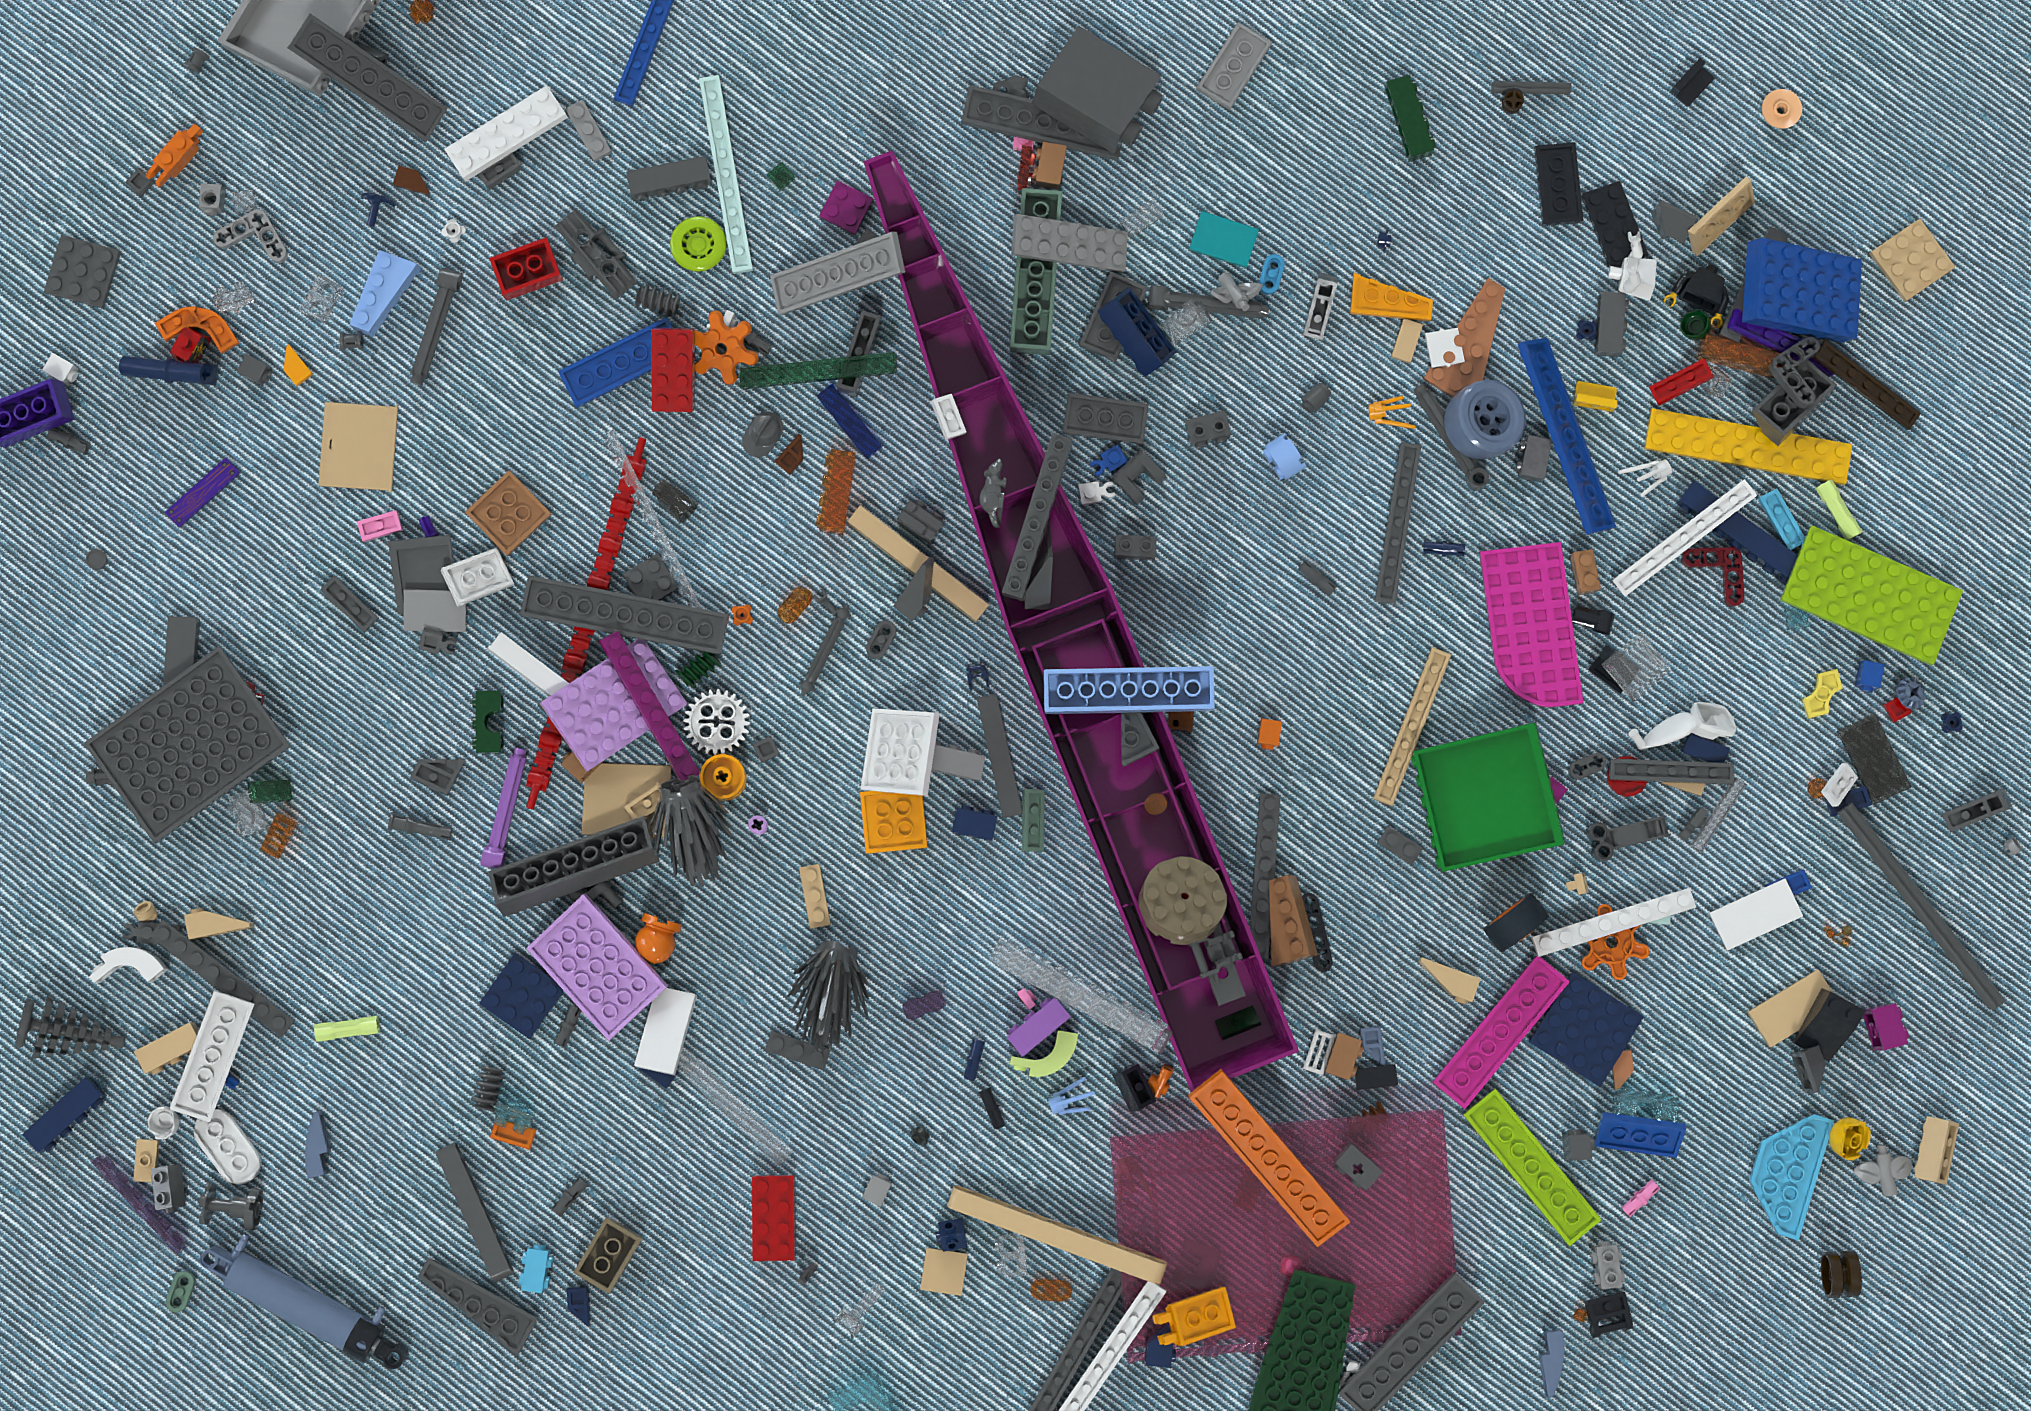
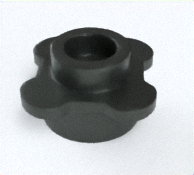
M917 1126L909 1132L911 1139L917 1145L925 1146L928 1143L930 1136L922 1127Z

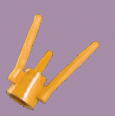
M1403 396L1368 404L1369 420H1374L1375 424L1382 423L1404 428H1416L1412 424L1382 419V417H1386V411L1411 407V404L1385 406L1386 404L1402 400Z

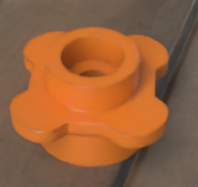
M746 604L732 608L734 625L739 626L743 623L751 624L753 622L750 605Z

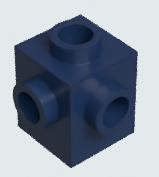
M963 1218L938 1222L939 1231H936L935 1234L937 1244L942 1245L943 1252L968 1247Z

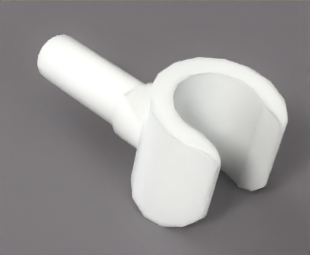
M1354 1360L1349 1362L1345 1374L1339 1381L1340 1387L1346 1382L1351 1372L1355 1373L1359 1370L1361 1363Z

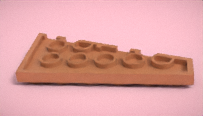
M1488 278L1456 328H1458L1459 335L1455 336L1454 344L1458 347L1462 346L1465 362L1451 365L1449 368L1446 366L1430 367L1423 378L1424 381L1452 398L1465 386L1483 380L1505 292L1504 287ZM1447 351L1444 353L1443 359L1446 363H1452L1455 360V355L1453 352Z

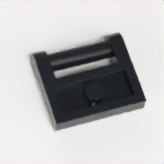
M1625 1292L1584 1301L1592 1338L1621 1329H1633ZM1622 1315V1321L1599 1326L1598 1320Z

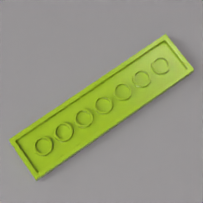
M1493 1089L1462 1114L1568 1246H1571L1601 1221V1218L1496 1089Z

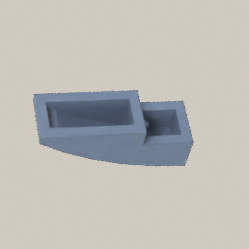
M322 1111L314 1112L306 1137L305 1166L308 1179L328 1174L324 1153L332 1151Z
M1561 1329L1543 1331L1546 1353L1538 1354L1544 1393L1548 1398L1553 1397L1563 1368L1564 1335Z

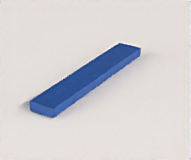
M675 0L651 1L613 99L631 107L634 106Z

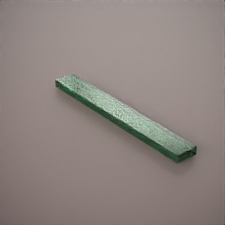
M889 352L740 368V388L743 390L897 374V354Z

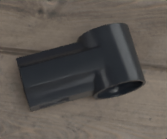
M1576 605L1572 615V623L1592 628L1594 632L1610 635L1615 614L1605 610L1596 611Z

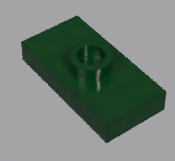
M1252 1005L1215 1020V1024L1222 1039L1226 1040L1260 1026L1261 1021Z

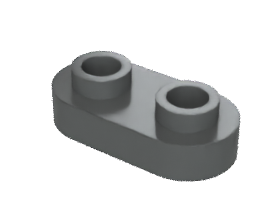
M881 621L875 628L866 645V652L870 658L875 660L881 659L889 649L896 636V627L891 621ZM883 629H890V633L884 635L882 633ZM874 646L880 647V651L878 653L873 652Z

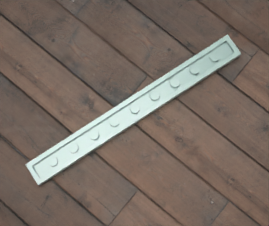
M715 75L699 78L732 272L737 274L753 271L720 77Z

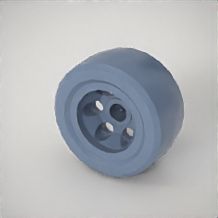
M1481 380L1465 386L1452 397L1444 414L1446 434L1452 445L1463 455L1479 460L1495 458L1509 451L1519 442L1526 425V415L1520 398L1506 384L1495 380ZM1487 404L1491 405V411L1487 409ZM1475 405L1478 406V411L1474 410ZM1495 417L1500 419L1499 424L1495 422ZM1490 430H1493L1495 435H1491L1489 433Z

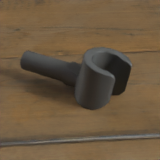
M820 589L824 596L817 598L814 594L816 601L826 605L835 615L837 613L835 612L836 609L827 599L826 592Z

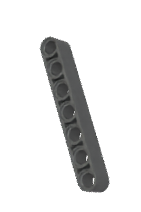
M454 1142L437 1150L438 1161L491 1279L496 1283L513 1275L514 1270L457 1143Z

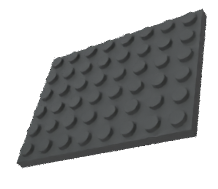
M220 646L84 742L86 748L154 844L160 842L292 747Z

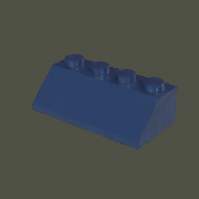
M1130 286L1097 311L1101 320L1110 328L1113 337L1120 342L1126 355L1130 356L1135 363L1136 369L1144 377L1161 367L1177 352Z

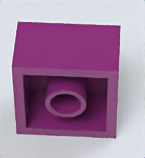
M1896 1003L1865 1009L1863 1018L1873 1051H1883L1908 1044L1909 1034L1906 1027H1903L1901 1021L1903 1014Z

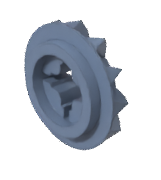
M1909 677L1900 680L1896 688L1899 701L1909 709H1917L1924 705L1923 701L1926 699V696L1924 695L1925 689L1921 688V682H1916L1915 678ZM1911 689H1913V690H1914V693H1913L1914 696L1909 697V696L1911 695V694H1910V693H1911Z

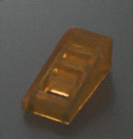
M277 813L260 850L279 859L298 822L281 813ZM281 821L289 825L287 829L279 825ZM279 829L285 832V835L282 836L276 833V830ZM275 836L279 838L280 840H282L281 843L279 844L278 842L272 840V837ZM269 843L278 847V850L275 851L269 848Z

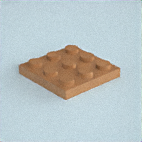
M510 470L465 511L507 557L552 515Z

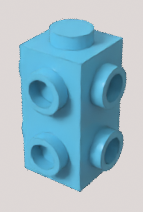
M534 1244L533 1247L527 1248V1252L524 1251L522 1264H525L524 1273L521 1272L519 1277V1285H522L521 1291L544 1293L545 1289L549 1288L550 1276H547L548 1268H552L554 1256L550 1255L551 1250L546 1249V1245Z

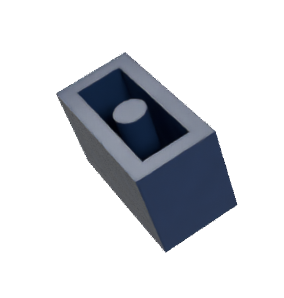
M966 805L957 808L952 829L953 834L993 841L997 816L994 815V811L982 809V812L973 811L974 807Z

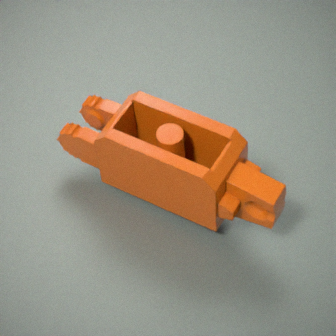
M195 123L188 130H183L182 132L178 130L153 159L154 164L146 173V177L152 179L162 169L163 173L156 180L158 187L163 186L170 177H177L198 152L199 147L197 145L200 142L198 138L203 133V130Z

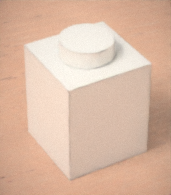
M54 353L51 354L42 369L51 377L63 381L68 386L76 380L79 370L74 364Z

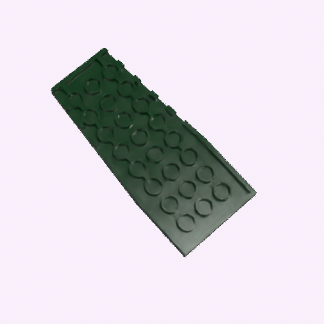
M1294 1269L1253 1387L1247 1411H1335L1340 1386V1374L1343 1368V1356L1347 1344V1332L1350 1326V1314L1353 1308L1354 1290L1356 1289L1354 1283Z

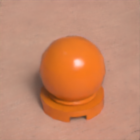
M644 913L641 921L645 922V926L635 936V949L648 963H663L674 952L676 941L673 934L675 932L680 933L682 925L669 920L665 924L657 921V916Z

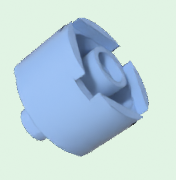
M1286 433L1266 444L1263 450L1269 463L1273 461L1275 464L1274 471L1280 480L1283 478L1287 480L1307 467L1305 462L1301 464L1300 458L1302 457L1290 438L1285 440L1287 438Z

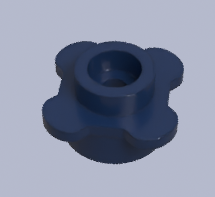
M1386 229V232H1379L1377 248H1383L1382 251L1385 252L1386 247H1390L1391 235H1388V229Z
M1580 320L1577 323L1579 327L1576 334L1577 339L1594 341L1596 339L1597 323Z
M1955 712L1949 715L1944 713L1941 715V720L1943 721L1942 731L1944 733H1949L1950 731L1960 732L1963 729L1960 713Z

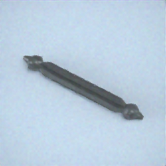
M848 604L840 609L836 608L835 612H837L838 617L832 621L806 674V680L799 682L802 696L810 691L814 692L815 688H813L812 683L818 679L844 627V619L851 618Z

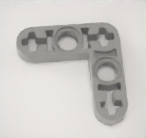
M260 209L249 212L217 230L213 235L214 243L221 249H227L256 233L273 262L281 264L288 258V251L265 212ZM257 215L263 217L261 221L265 227L261 228L260 224L256 221ZM240 224L246 225V231L243 234L236 233V227ZM229 230H231L232 233L235 235V238H234V239H233V237L231 236V234L228 232ZM271 231L274 234L273 239L269 242L264 241V233ZM221 235H224L225 237H227L225 243H222V242L220 241V240H221V238H220ZM275 245L279 251H282L280 258L274 256L276 252L272 246Z

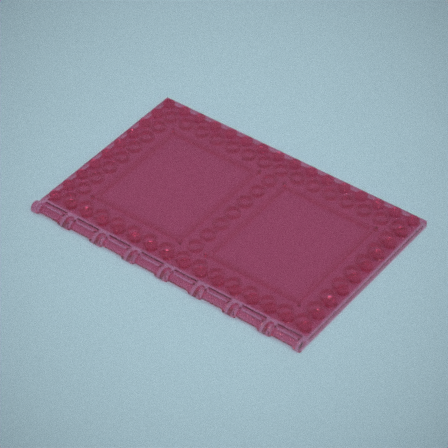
M1443 1109L1269 1124L1350 1219L1349 1224L1319 1247L1311 1241L1215 1128L1110 1137L1118 1244L1167 1262L1161 1284H1159L1167 1291L1127 1348L1128 1364L1144 1360L1145 1352L1134 1353L1133 1347L1146 1346V1340L1167 1324H1154L1153 1315L1166 1312L1165 1308L1168 1307V1304L1219 1287H1226L1236 1328L1199 1340L1204 1342V1347L1175 1349L1176 1358L1201 1355L1214 1357L1218 1356V1354L1247 1352L1249 1354L1260 1353V1350H1266L1269 1341L1259 1342L1258 1336L1272 1335L1294 1269L1352 1282L1356 1285L1349 1328L1370 1327V1332L1347 1334L1346 1343L1363 1341L1376 1343L1385 1342L1386 1339H1389L1396 1330L1384 1331L1383 1325L1403 1324L1453 1272L1456 1273ZM1348 1142L1352 1143L1383 1171L1367 1191L1363 1187L1360 1190L1357 1189L1350 1182L1352 1178L1347 1173L1343 1176L1334 1168L1337 1164L1333 1159ZM1354 1163L1352 1167L1359 1172L1361 1168ZM1120 1271L1123 1312L1125 1314L1147 1281ZM1461 1327L1454 1334L1455 1336L1462 1335ZM1245 1337V1343L1217 1345V1340Z

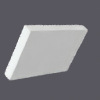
M497 547L441 568V573L457 607L514 585Z

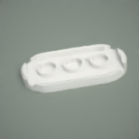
M220 1109L214 1110L210 1122L197 1118L194 1130L195 1140L226 1181L234 1184H246L255 1179L261 1169V1157L235 1119L228 1112Z

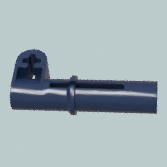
M123 356L119 361V372L122 376L160 379L166 383L179 381L216 385L218 365L178 362L173 358L158 360L133 356Z

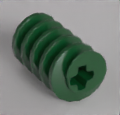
M701 651L702 657L697 654L694 655L696 662L688 660L690 667L683 664V672L675 670V672L687 687L696 688L695 680L702 683L701 676L703 675L708 678V670L713 673L716 672L714 665L722 667L721 662L714 654Z

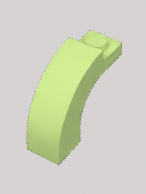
M1057 1030L1055 1046L1048 1056L1040 1060L1011 1056L1010 1065H1014V1070L1026 1071V1067L1030 1068L1029 1076L1031 1077L1050 1075L1061 1069L1070 1060L1076 1048L1078 1034Z

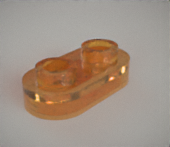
M804 586L795 588L778 608V618L784 623H793L811 603L812 592Z
M1039 1278L1032 1282L1030 1292L1037 1300L1063 1302L1071 1297L1072 1288L1065 1280ZM1043 1286L1045 1288V1291L1043 1293H1038L1037 1287ZM1060 1287L1065 1288L1066 1292L1064 1295L1058 1294Z

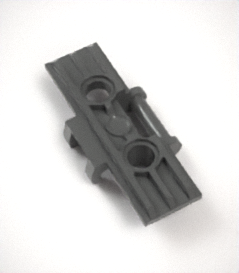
M577 209L573 210L554 226L574 249L575 253L571 256L574 264H578L583 269L585 277L589 281L593 280L595 275L616 300L638 283L622 263L627 255L617 248L606 235L604 228L596 232ZM580 234H587L589 240L585 244H580L577 240ZM600 239L614 257L608 259L595 242ZM608 267L615 268L612 274H605L603 271Z
M1220 924L1212 932L1210 939L1205 938L1188 944L1192 947L1201 972L1199 974L1200 978L1208 977L1218 1006L1246 996L1234 965V961L1243 959L1242 954H1236L1231 941V938L1235 937L1234 932L1230 931L1223 934ZM1201 942L1204 943L1213 967L1212 970L1208 969L1199 944ZM1220 967H1224L1227 971L1224 979H1220L1217 976Z

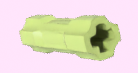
M1832 479L1815 488L1833 515L1845 540H1849L1862 533L1860 526L1849 512Z
M371 1016L348 1021L314 1024L316 1042L342 1037L380 1033L378 1016Z

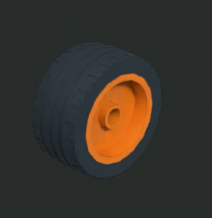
M1529 893L1492 920L1483 930L1494 946L1502 953L1532 933L1549 915L1539 900L1532 893Z

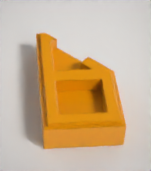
M288 344L286 346L283 370L298 387L311 377L313 373Z

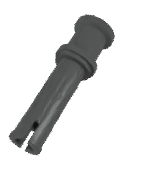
M395 812L391 813L388 823V830L390 831L396 829L405 831V834L413 832L449 841L453 827L415 820L413 816H399Z

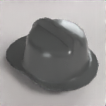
M763 412L752 420L742 438L744 450L750 456L763 457L773 449L783 433L781 418L775 413Z

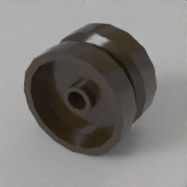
M1853 1250L1842 1251L1839 1256L1835 1251L1823 1252L1820 1270L1822 1286L1826 1297L1840 1298L1842 1293L1846 1297H1859L1862 1289V1273L1857 1253Z

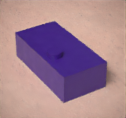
M50 378L0 399V447L6 448L75 420L63 381Z

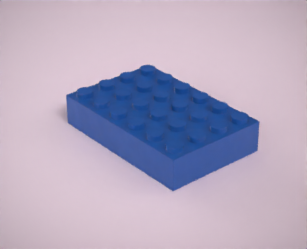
M1759 238L1747 242L1742 322L1840 343L1857 339L1862 259L1767 238Z

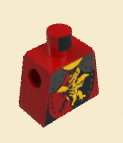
M184 327L170 353L173 359L178 362L199 363L212 338L195 329Z

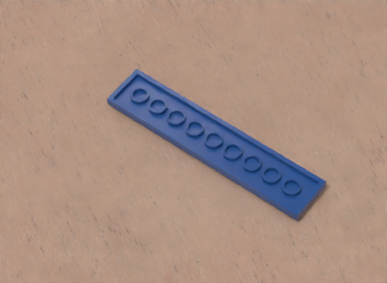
M1548 338L1523 341L1517 344L1586 534L1589 535L1616 528Z

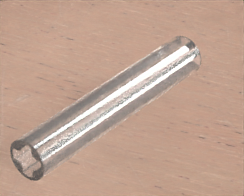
M1737 777L1734 778V784L1729 785L1691 842L1690 846L1700 853L1704 851L1747 786L1744 781Z

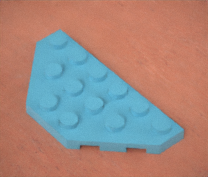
M1811 1114L1760 1141L1749 1182L1774 1230L1779 1235L1799 1241L1834 1120Z

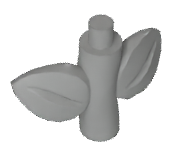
M1225 272L1218 278L1221 287L1212 289L1210 294L1224 303L1232 301L1237 308L1247 311L1250 307L1248 305L1249 300L1259 293L1263 285L1260 283H1241L1236 285L1230 273Z
M1878 1145L1877 1163L1867 1161L1858 1165L1853 1171L1860 1180L1872 1185L1880 1182L1883 1196L1897 1195L1898 1191L1894 1179L1900 1180L1908 1177L1912 1170V1161L1905 1156H1896L1891 1159V1152H1887L1886 1145Z

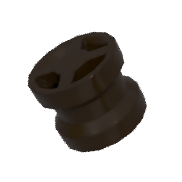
M1511 90L1506 93L1502 100V108L1506 113L1515 114L1521 109L1524 102L1522 93L1517 90Z

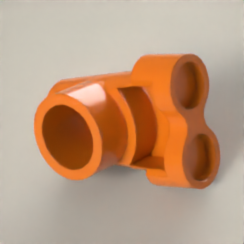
M1167 1064L1162 1066L1159 1076L1152 1074L1148 1080V1084L1156 1098H1160L1161 1095L1165 1096L1170 1087V1084L1167 1082L1171 1078L1174 1068Z

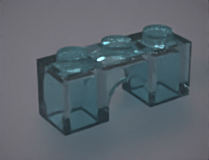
M1623 1087L1617 1089L1613 1094L1612 1113L1636 1117L1638 1108H1646L1652 1113L1653 1119L1678 1122L1679 1097H1673L1669 1093L1661 1095L1652 1094L1648 1090L1637 1092Z

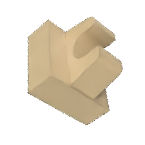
M1585 873L1574 874L1575 881L1566 883L1567 891L1577 889L1578 895L1589 893Z

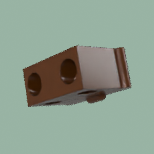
M1194 711L1169 712L1168 727L1170 731H1182L1192 734ZM1175 721L1179 722L1177 727L1173 726Z

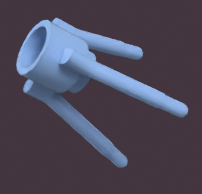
M1086 1077L1080 1078L1059 1092L1053 1093V1097L1048 1098L1053 1114L1059 1113V1115L1091 1110L1090 1107L1065 1108H1068L1069 1103L1094 1095V1091L1066 1099L1065 1095L1061 1096L1085 1081Z

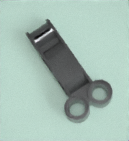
M1666 815L1608 829L1601 822L1590 825L1586 830V835L1590 841L1596 842L1591 851L1593 859L1598 862H1604L1613 857L1614 849L1670 836L1671 833L1668 834L1664 819ZM1594 827L1601 829L1602 834L1600 838L1594 836ZM1600 847H1604L1607 850L1605 858L1601 857L1598 853Z

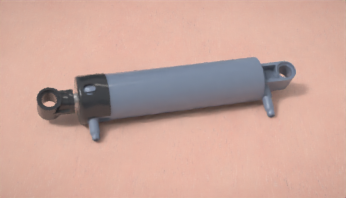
M247 1233L242 1235L232 1253L219 1246H212L200 1255L201 1266L225 1279L224 1288L342 1350L343 1353L366 1363L373 1355L383 1361L384 1365L390 1369L399 1368L408 1359L409 1351L404 1344H395L383 1337L385 1326L380 1323L385 1312L383 1306L379 1307L372 1319L326 1296L243 1251L249 1238ZM209 1253L214 1255L215 1262L209 1258ZM392 1352L397 1353L400 1359H394Z

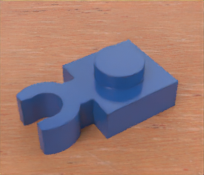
M1117 444L1100 454L1101 461H1092L1090 468L1096 465L1099 466L1100 471L1095 473V476L1099 477L1106 468L1111 473L1128 461Z

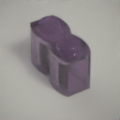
M937 990L926 993L922 998L909 999L902 1007L907 1020H916L923 1017L927 1012L934 1013L942 1010L946 1003L942 992Z

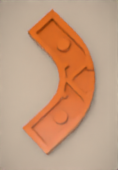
M196 306L184 307L154 323L166 342L179 335L181 330L187 327L206 331L222 354L240 344L225 320L209 309Z

